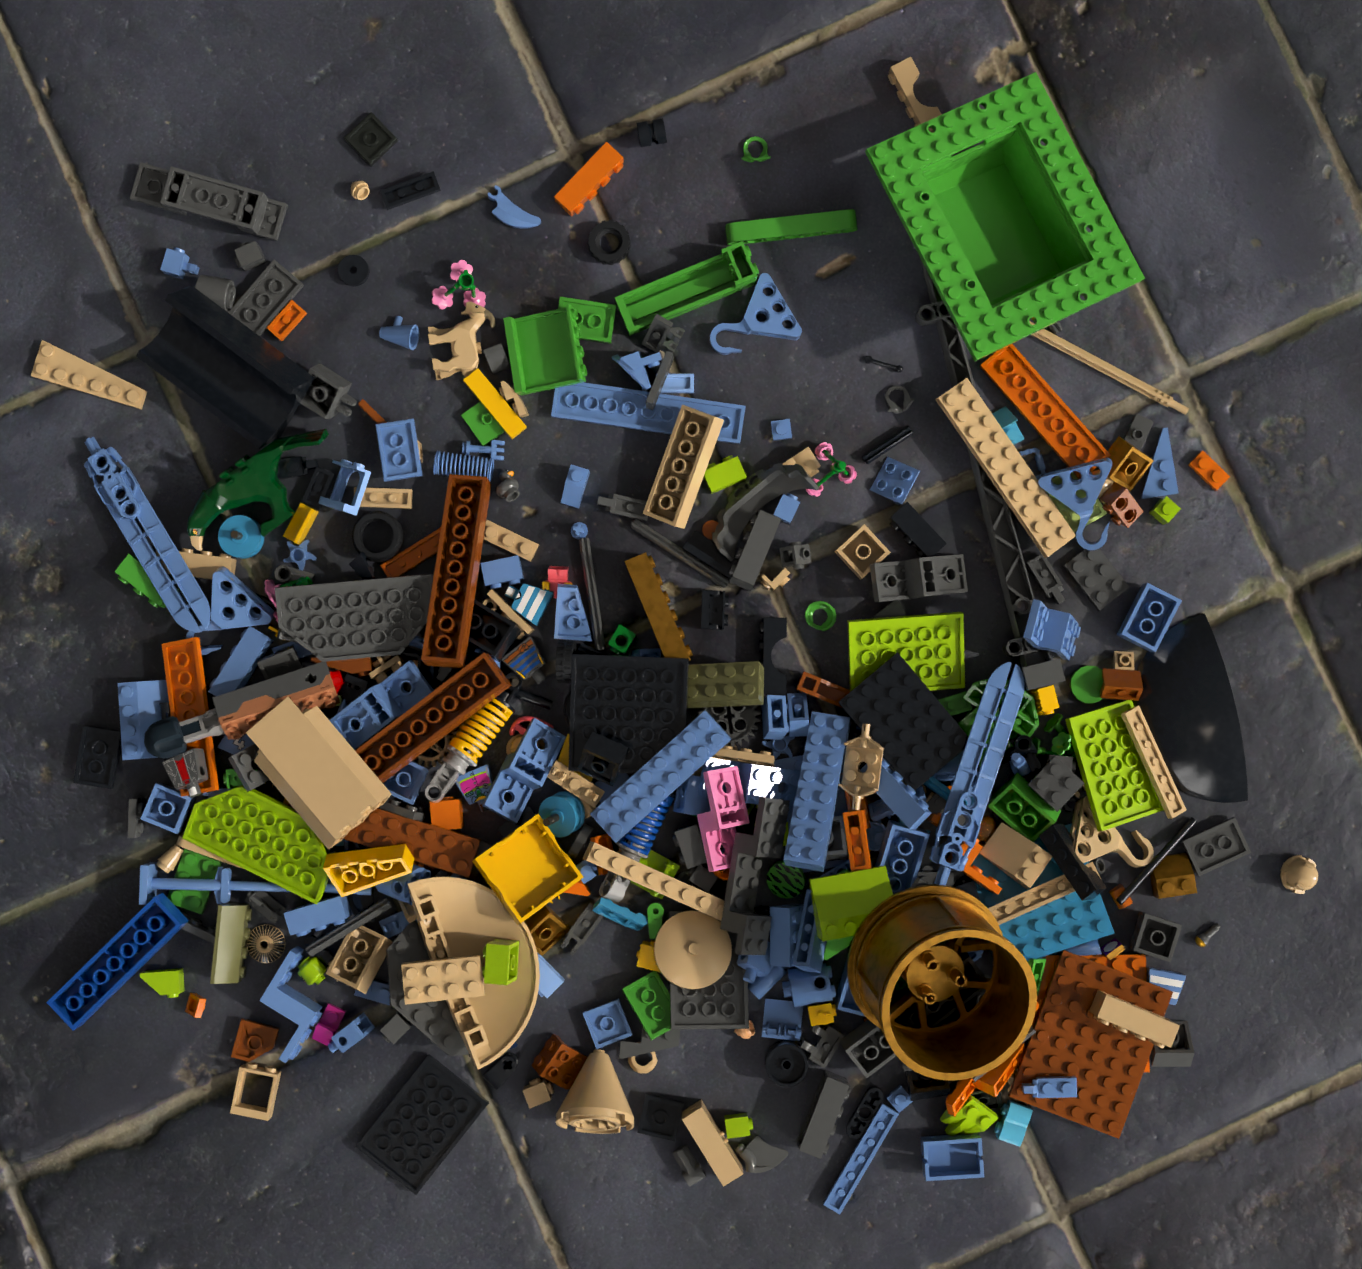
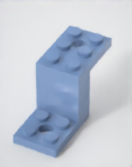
M299 946L289 951L259 1000L299 1025L279 1058L284 1063L289 1059L293 1060L295 1056L297 1057L302 1049L300 1044L304 1043L313 1031L310 1029L311 1026H314L315 1023L317 1024L323 1015L320 1012L323 1006L285 984L286 982L288 983L293 975L291 970L298 966L304 957L301 955L304 949Z

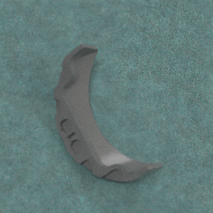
M778 463L768 470L764 471L761 469L739 484L729 495L728 503L724 509H720L717 515L719 524L716 526L715 532L712 533V540L717 549L728 560L732 561L740 535L753 514H756L764 505L784 493L798 489L818 490L820 487L799 464L783 465Z

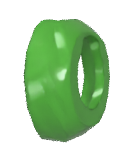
M816 601L805 610V619L809 626L826 631L836 622V612L827 602ZM817 609L825 610L828 616L822 626L813 623V613Z

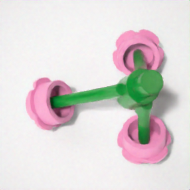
M822 442L816 447L815 454L820 460L830 459L832 461L831 471L821 480L813 479L820 487L818 490L806 489L809 495L818 497L820 492L823 491L822 484L832 475L839 474V480L849 484L852 483L853 479H856L857 472L853 466L846 465L845 462L835 459L832 456L833 449L831 444Z

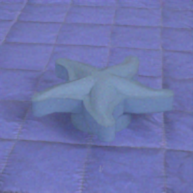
M308 539L299 546L294 545L292 541H288L287 545L290 550V556L283 559V561L295 562L299 566V570L303 571L305 560L312 559L314 561L317 557L307 551V544L310 542Z
M786 736L782 740L763 741L762 745L772 749L775 759L781 753L788 755L790 758L793 755L788 744L795 737Z

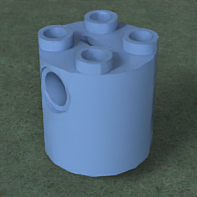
M413 864L412 873L378 884L376 888L378 892L412 905L407 884L431 878V872Z
M826 963L822 964L821 973L805 972L799 968L787 969L789 981L782 982L784 998L792 997L794 1008L832 1002V998L836 997L835 987L830 985L829 980L833 977L831 966H826ZM816 979L823 980L824 988H817L814 981Z

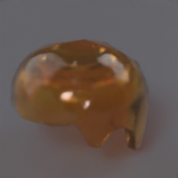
M983 815L980 824L981 827L977 839L980 840L978 843L980 845H985L998 827L996 820L988 815Z

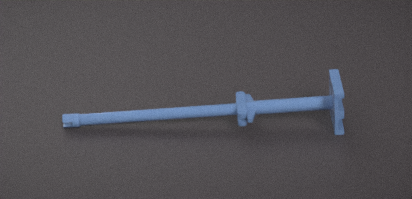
M157 862L140 865L139 905H146L157 896V889L214 891L217 904L229 902L231 891L290 892L272 882L231 881L232 871L230 868L223 869V867H218L215 879L157 878ZM333 884L326 885L324 893L339 894ZM372 887L353 894L372 895Z

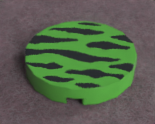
M783 860L776 862L770 868L767 874V884L773 894L778 897L793 898L801 893L805 885V875L801 868L785 866Z

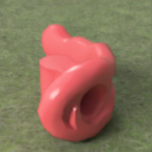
M522 716L517 718L511 725L509 734L514 736L516 730L519 734L524 735L526 727L520 723L530 722L531 719L536 717ZM536 718L554 729V726L542 719Z

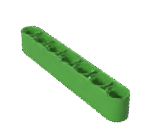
M853 209L741 221L725 225L727 245H734L741 241L744 244L848 233L858 230L856 211Z

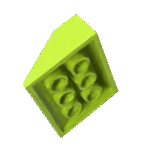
M885 865L809 879L817 937L824 942L855 936L861 923L869 913L881 902L893 895Z

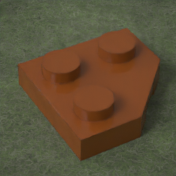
M242 1018L231 1057L250 1062L275 1047L280 1028Z

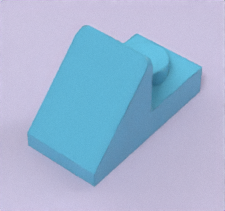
M1006 406L992 413L1013 445L1024 440L1016 424L1017 418Z

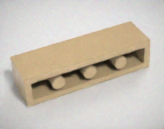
M182 548L181 552L179 551L191 573L196 578L212 580L213 573L221 566L226 567L235 575L237 560L232 559L228 554L220 553L218 557L212 556V552L201 551L200 554L193 553L192 549ZM161 560V563L164 566L167 573L171 574L163 560Z

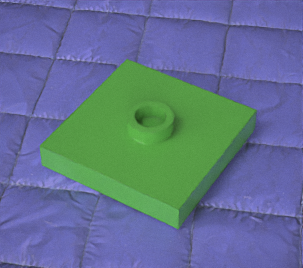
M481 402L461 415L483 446L505 432Z

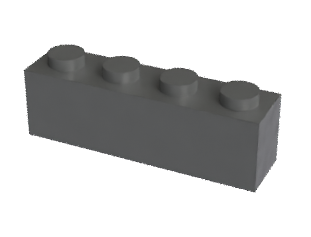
M762 510L757 515L753 514L749 523L752 528L750 532L746 531L742 540L745 542L743 548H739L735 557L738 559L736 565L733 564L728 575H731L730 583L751 591L781 518Z

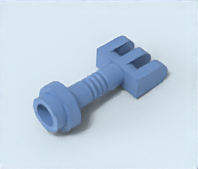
M492 440L491 446L470 445V441H466L462 444V454L469 456L470 452L491 454V458L494 460L503 461L504 456L496 455L497 453H504V449L497 448V445L503 446L505 441Z

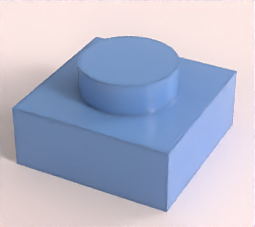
M790 419L770 422L773 441L792 439Z
M901 1084L886 1096L898 1113L913 1102L910 1101L909 1094Z

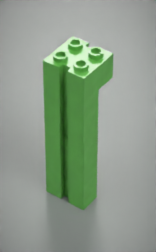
M743 241L721 249V254L615 297L616 305L629 336L648 329L656 314L670 320L756 285L759 271L756 264H752L750 261L752 254L749 246H745Z

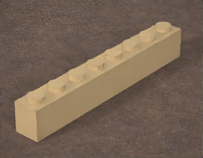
M590 841L583 856L584 860L720 921L722 920L724 900Z

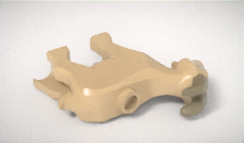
M467 302L466 309L461 314L469 315V319L447 329L428 327L429 344L451 343L453 356L447 362H441L438 359L432 358L436 380L451 377L457 372H462L463 376L467 377L478 368L480 362L479 354H482V347L480 342L477 343L476 333L486 319H489L492 329L495 327L496 320L490 311L473 302Z

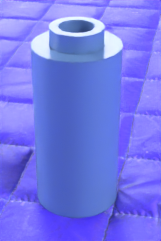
M773 966L767 976H756L754 983H748V989L760 1000L787 973L785 970L787 967Z

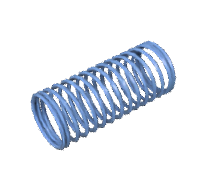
M436 451L433 465L434 475L442 474L444 476L446 474L448 477L449 474H452L454 453H451L448 474L449 452L447 453L443 474L445 452H443L441 460V451ZM456 453V455H455V460H454V471H453V474H454V475H456V467H457V461H458V454H457V453ZM462 454L459 456L457 475H460ZM466 454L464 455L463 468L461 475H464L466 465ZM470 455L468 456L466 475L468 476L471 460ZM475 456L472 457L470 476H473ZM479 456L476 459V468L474 476H477ZM481 457L479 476H481L483 457ZM486 457L483 477H486L487 469V478L491 482L494 459L490 458L488 462Z

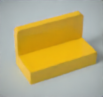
M300 503L283 537L300 545L319 512Z

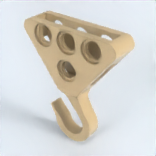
M1087 796L1076 801L1070 834L1074 839V851L1083 864L1110 852L1118 853L1128 865L1134 868L1143 867L1152 861L1154 856L1152 844L1137 830L1131 832V834L1143 849L1144 857L1142 860H1138L1132 855L1115 827L1100 832L1097 831Z

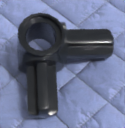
M1019 736L1013 743L1014 746L1005 750L1001 761L1002 764L1011 761L1013 753H1019L1027 761L1031 772L1040 771L1042 766L1036 755L1037 749L1029 736ZM1029 744L1028 748L1022 749L1023 745Z

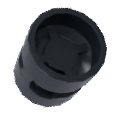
M663 118L653 119L651 123L647 121L636 123L640 147L651 146L652 142H655L656 145L667 143Z

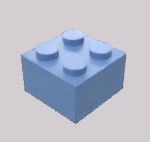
M155 783L140 819L173 833H181L196 797L181 796L180 790L162 783Z

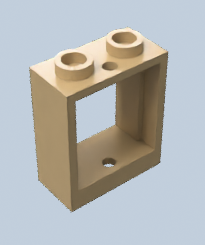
M246 1062V1064L239 1067L230 1113L268 1121L273 1114L281 1071L276 1070L277 1068L273 1066H265L263 1068L258 1067L257 1063ZM247 1072L273 1077L267 1108L241 1103Z

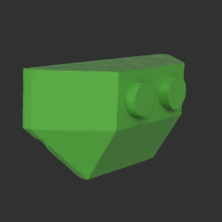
M988 679L974 682L963 696V699L978 708ZM1008 679L1006 680L1004 689L1007 688V685L1009 683ZM1024 690L1012 730L1020 735L1031 737L1039 726V719L1034 695ZM1002 693L995 716L998 715L1005 693Z

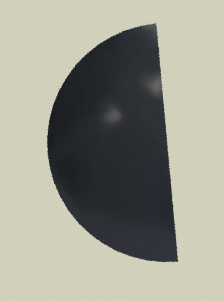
M1201 614L1184 620L1166 631L1157 651H1147L1137 671L1141 672L1143 691L1139 701L1132 700L1134 706H1140L1178 790L1190 796L1212 802L1233 803L1248 801L1244 746L1231 685L1208 619L1205 614Z

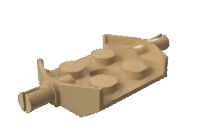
M862 724L860 737L844 743L846 745L842 784H838V786L852 795L851 809L860 810V802L863 797L874 794L879 789L884 748L869 736L870 724ZM862 762L867 764V770L864 773L859 769Z

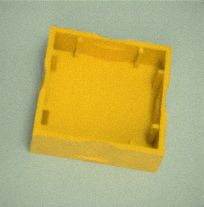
M539 814L472 861L517 925L584 878L570 857L560 848L548 826L543 824V819Z

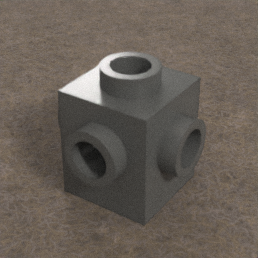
M801 541L789 543L790 546L780 548L782 567L792 566L793 570L803 569L805 564L811 563L809 544L801 545Z

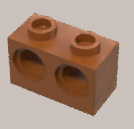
M1116 482L1099 498L1103 503L1102 508L1112 515L1111 520L1118 526L1123 525L1129 528L1144 512L1128 489Z

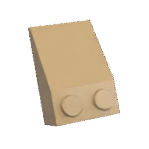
M1002 822L979 852L980 855L1025 889L1031 888L1052 859V856L1040 846Z

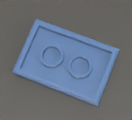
M414 419L375 424L384 482L423 476Z

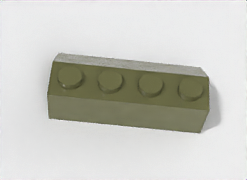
M227 902L218 905L210 984L239 983L242 981V978H245L246 967H244V959H247L248 956L246 940L250 937L248 920L252 918V909H250L248 903Z

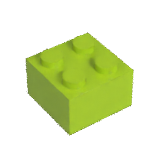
M495 939L484 946L483 958H485V966L482 968V974L485 984L509 985L517 980L518 940Z

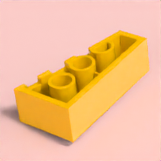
M406 844L339 852L326 855L323 869L340 896L344 897L412 873L414 857Z

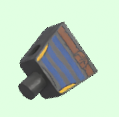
M528 637L501 659L515 673L519 674L523 680H527L532 676L536 683L540 684L547 678L541 670L546 665V662L532 637Z

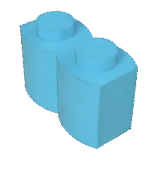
M1008 1100L1007 1104L1004 1103L1001 1109L1002 1119L996 1123L994 1130L996 1137L999 1140L1020 1147L1033 1111L1031 1107Z

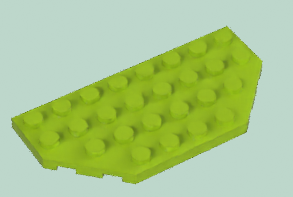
M243 785L194 804L182 837L183 839L316 905L321 901L329 880L328 875L323 869L327 853L322 841L294 808L255 789L247 792Z

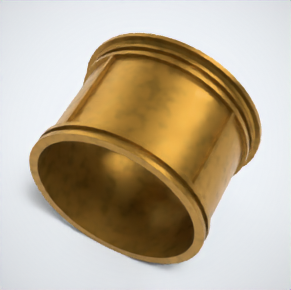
M921 885L900 891L881 902L869 913L861 923L851 943L847 961V976L851 994L867 1019L882 1030L887 1043L895 1055L915 1072L938 1080L955 1081L973 1078L1002 1064L1018 1049L1027 1036L1033 1023L1037 1005V989L1033 972L1021 952L1002 935V931L993 914L980 900L971 894L945 885ZM965 937L980 938L975 940L963 941ZM949 940L944 945H936L937 943ZM986 949L993 951L994 967L992 978L964 976V964L961 953ZM901 976L907 982L910 990L890 1007L894 987ZM959 987L986 989V992L970 1012H967L958 989ZM953 996L960 1018L948 1025L944 1023L941 1027L929 1028L924 1001L931 1005ZM915 1002L919 1029L896 1023L894 1021L895 1018Z

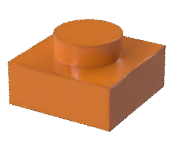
M190 993L185 1012L193 1017L201 1018L205 1009L206 999L197 993Z

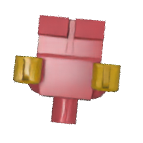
M549 566L548 580L542 582V589L554 591L553 598L557 599L558 584L572 585L568 581V567Z

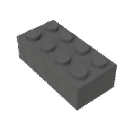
M824 1070L797 1140L799 1151L819 1159L822 1158L823 1154L826 1155L830 1145L828 1139L830 1136L833 1137L837 1125H835L837 1117H841L844 1109L842 1103L844 1099H848L851 1091L845 1077Z

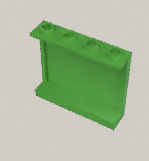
M566 304L565 308L515 319L512 317L503 318L516 394L522 396L586 382L587 369L585 364L583 365L582 360L584 350L579 342L581 331L576 323V320H578L576 308Z

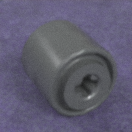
M199 276L196 289L229 313L234 306L236 297L234 282L231 279Z

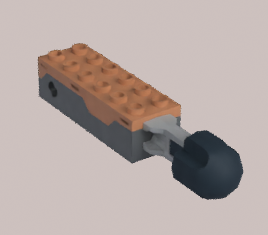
M320 662L213 697L215 708L208 710L203 715L179 722L177 717L171 716L150 725L144 736L145 747L153 756L164 759L186 752L188 743L209 736L225 734L228 740L239 739L286 697H289L301 712L316 706L320 710L333 708L336 704L340 703L337 693L344 685L342 675L339 670L331 672L327 662Z

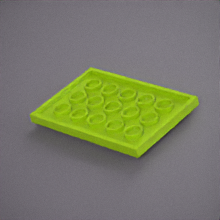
M963 612L847 620L850 691L897 652L930 691L965 688Z
M1125 700L1065 719L1098 832L1164 810L1121 717L1123 712L1134 707L1132 700Z

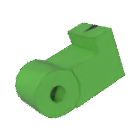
M659 902L651 903L647 909L650 939H656L657 933L663 925L664 906Z

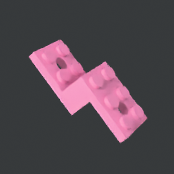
M738 766L703 772L711 811L697 814L709 872L730 868L736 826L750 823ZM723 784L726 786V793L722 789ZM721 845L724 847V854L720 851Z

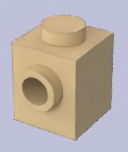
M540 1078L531 1080L529 1085L524 1086L522 1090L529 1109L550 1101L554 1093L551 1083H547L546 1079L541 1080Z

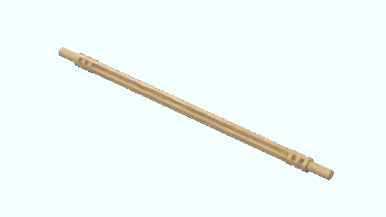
M1046 329L1031 334L1167 408L1171 407L1184 415L1189 410L1188 407L1173 400V397Z

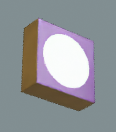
M1116 938L1101 947L1102 954L1109 960H1112L1125 950L1124 946Z

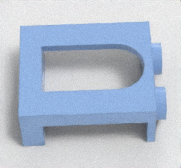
M341 459V462L333 460L332 463L341 466L330 499L320 496L318 504L357 516L371 472L365 470L364 465L356 462L353 463L345 459ZM358 472L360 479L352 504L342 503L341 500L350 475Z

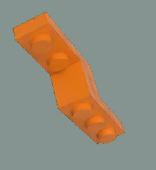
M845 791L848 811L843 812V820L851 871L871 869L866 829L871 828L867 798L865 796L861 799L860 810L851 809L853 797Z
M930 814L927 821L938 827L942 814ZM976 839L975 845L967 857L968 861L965 868L961 872L991 893L998 895L1002 890L998 886L999 882L991 876L987 878L982 875L983 871L977 866L973 865L971 867V864L983 848V846L978 844L980 840ZM962 842L960 845L963 850L962 855L964 856L968 846ZM952 853L946 860L948 863L953 859Z
M1024 1043L1007 1060L997 1066V1068L988 1071L976 1082L972 1078L959 1080L956 1089L946 1098L945 1103L948 1114L955 1117L975 1088L996 1098L1019 1066L1025 1051Z

